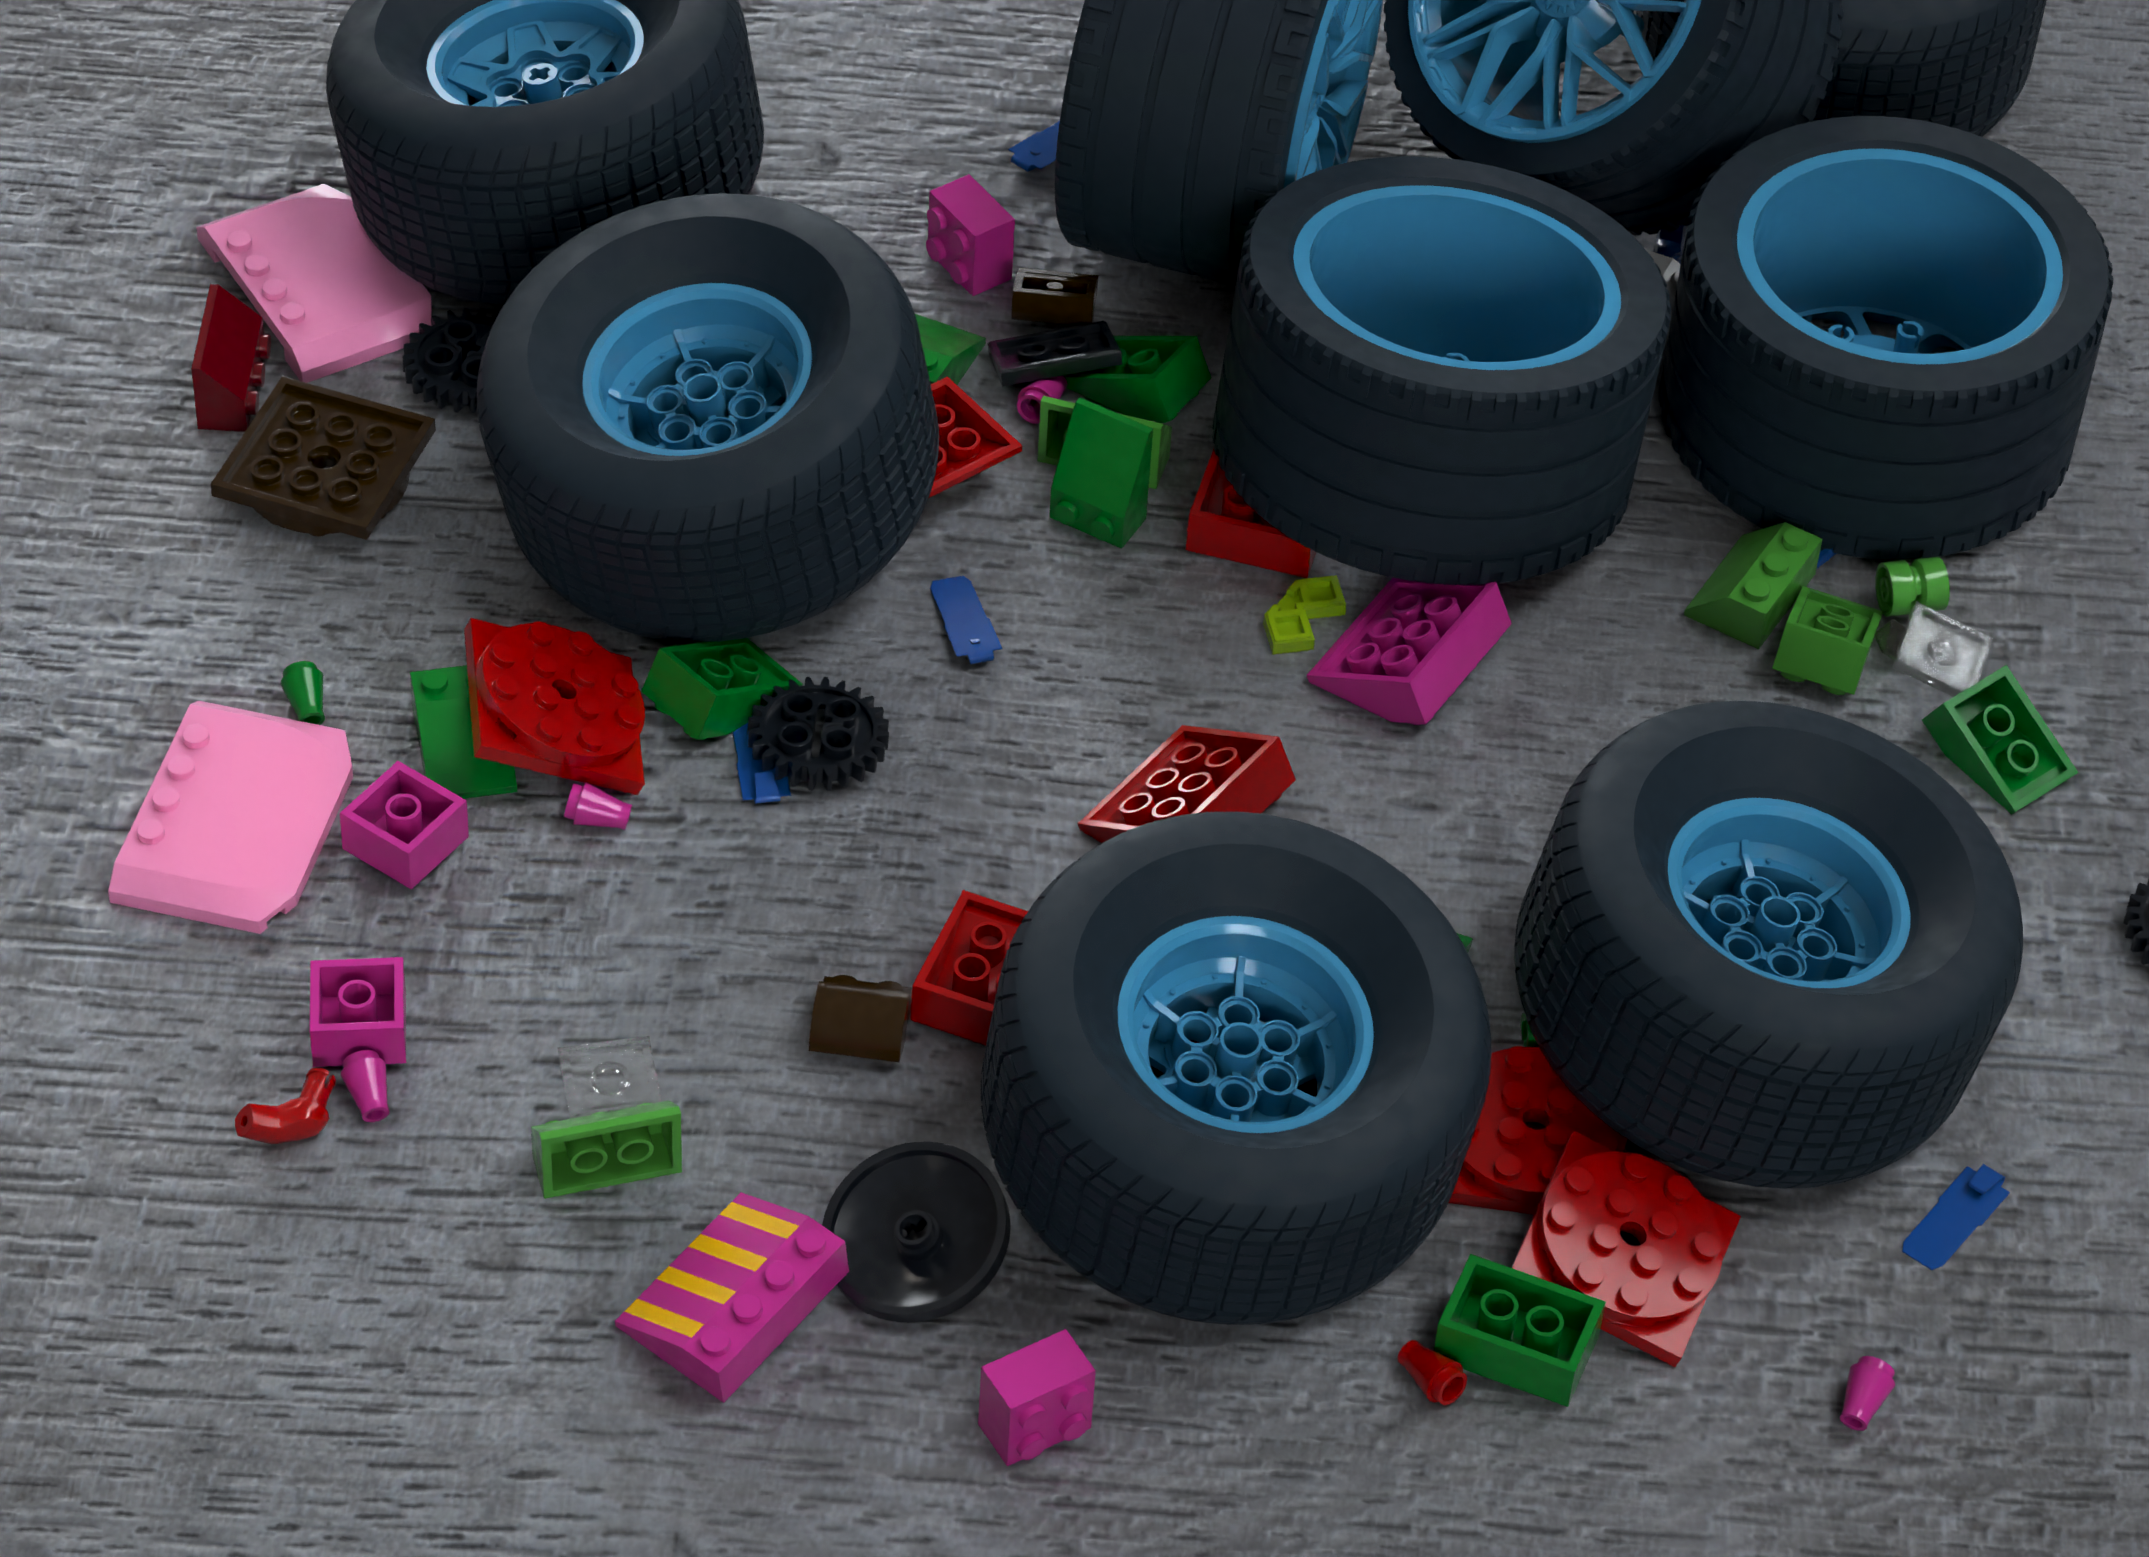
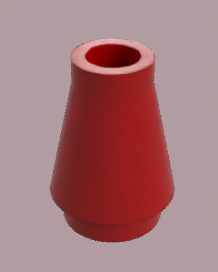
M1411 1340L1401 1348L1397 1358L1398 1362L1408 1371L1429 1401L1448 1405L1461 1396L1467 1385V1376L1459 1362L1423 1346L1417 1340Z

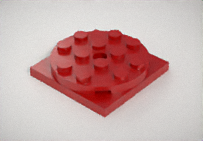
M470 618L464 628L474 757L638 795L645 785L640 733L645 721V707L638 688L639 684L633 677L631 657L607 651L585 632H574L541 621L506 627Z
M1514 1046L1493 1052L1491 1054V1069L1485 1102L1483 1103V1108L1457 1183L1448 1203L1534 1215L1573 1130L1613 1151L1626 1152L1627 1138L1614 1131L1594 1115L1568 1089L1555 1073L1539 1047ZM1538 1122L1546 1126V1128L1535 1130L1529 1128L1525 1123Z
M1573 1130L1510 1268L1605 1301L1601 1330L1676 1367L1682 1359L1708 1294L1718 1279L1723 1258L1741 1216L1703 1197L1688 1178L1667 1165L1638 1153L1613 1151ZM1620 1231L1630 1233L1636 1237L1640 1246H1632L1622 1239Z

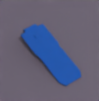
M1060 121L1009 148L1008 150L1014 153L1011 157V162L1029 172L1035 168L1042 169L1056 161Z
M964 576L932 581L930 590L944 620V628L956 656L967 655L970 664L993 661V651L1001 650L1002 646L990 619L986 617L972 582Z
M748 723L733 731L738 758L736 765L743 800L754 799L755 804L778 802L781 801L780 797L791 796L787 776L777 781L775 780V768L763 771L762 760H753V748L748 747Z
M1985 1164L1977 1172L1967 1166L1938 1198L1939 1202L1904 1240L1902 1252L1930 1270L1942 1267L1978 1226H1982L2010 1194L2009 1191L2001 1187L2005 1177Z

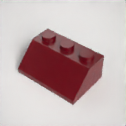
M210 284L191 368L198 429L245 432L249 427L251 415L256 416L259 411V392L256 389L257 387L264 386L265 363L262 361L263 359L270 358L271 336L264 334L263 318L219 284Z

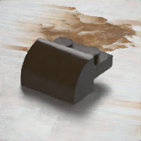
M1019 268V271L1016 272L1013 287L1012 320L1073 326L1093 323L1099 275Z
M848 975L824 976L823 981H819L816 991L808 1051L900 1062L906 1041L907 1023L911 1013L912 987H904L894 981H882L879 983L858 981L856 978Z

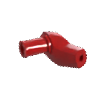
M312 1068L306 1075L299 1098L291 1099L278 1106L247 1104L235 1118L237 1135L268 1144L292 1142L316 1136L325 1128L330 1119L326 1105L336 1084L335 1076H329L327 1083L324 1084L329 1071L323 1068Z

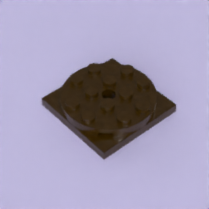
M282 376L211 482V494L213 497L252 507L270 523L292 531L309 533L316 537L344 533L367 540L379 520L385 517L403 497L409 483L410 471L436 431L435 418Z

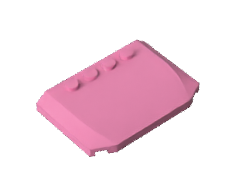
M321 184L197 227L199 242L215 263L221 261L284 347L285 361L302 382L308 383L403 349L404 344L410 343L409 334L419 333L420 323L432 326L431 294L422 283L399 270L375 246L357 217L351 196L326 184Z
M203 701L191 703L114 862L108 890L110 903L258 934L268 929L267 921L279 912L287 914L297 906L351 784L353 769L345 730Z

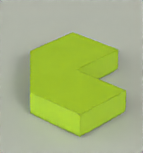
M1337 575L1296 579L1287 589L1286 595L1267 610L1264 614L1263 626L1272 655L1314 650L1315 638L1309 619L1345 615L1346 602Z

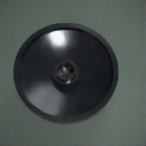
M930 1141L896 1145L882 1150L860 1163L843 1179L835 1190L825 1211L822 1226L843 1239L846 1243L849 1272L837 1284L842 1294L867 1314L883 1320L900 1323H916L937 1319L971 1302L989 1285L997 1274L1007 1252L1011 1231L1009 1208L1005 1196L990 1170L976 1157L960 1148Z

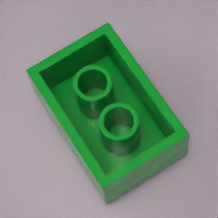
M1470 1254L1438 1322L1434 1351L1459 1362L1464 1370L1568 1407L1598 1340L1606 1302Z

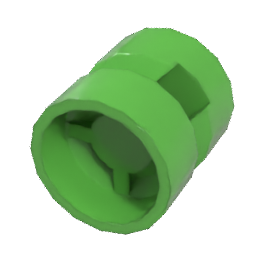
M1939 556L1915 559L1912 561L1911 566L1905 560L1880 563L1876 569V597L1879 608L1883 611L1884 616L1908 615L1912 613L1914 607L1919 613L1946 610L1950 597V585L1946 566Z

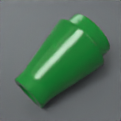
M299 661L287 666L283 671V678L280 684L298 717V721L321 725L325 721L323 712L324 676L317 669V666L310 661Z

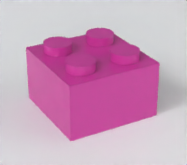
M970 174L929 191V210L927 211L928 240L926 241V249L931 259L935 262L938 261L950 273L954 282L961 284L972 296L1011 280L1015 219Z
M400 761L395 762L339 813L342 849L411 890L469 837L467 800Z
M403 957L310 961V1041L313 1067L343 1066V1060L347 1056L361 1050L377 1052L379 1058L383 1059L386 1064L406 1063V987Z
M1067 1329L981 1367L978 1425L1006 1466L1023 1459H1033L1040 1455L1044 1449L1064 1440L1071 1441L1077 1439L1086 1430L1091 1428L1096 1370Z

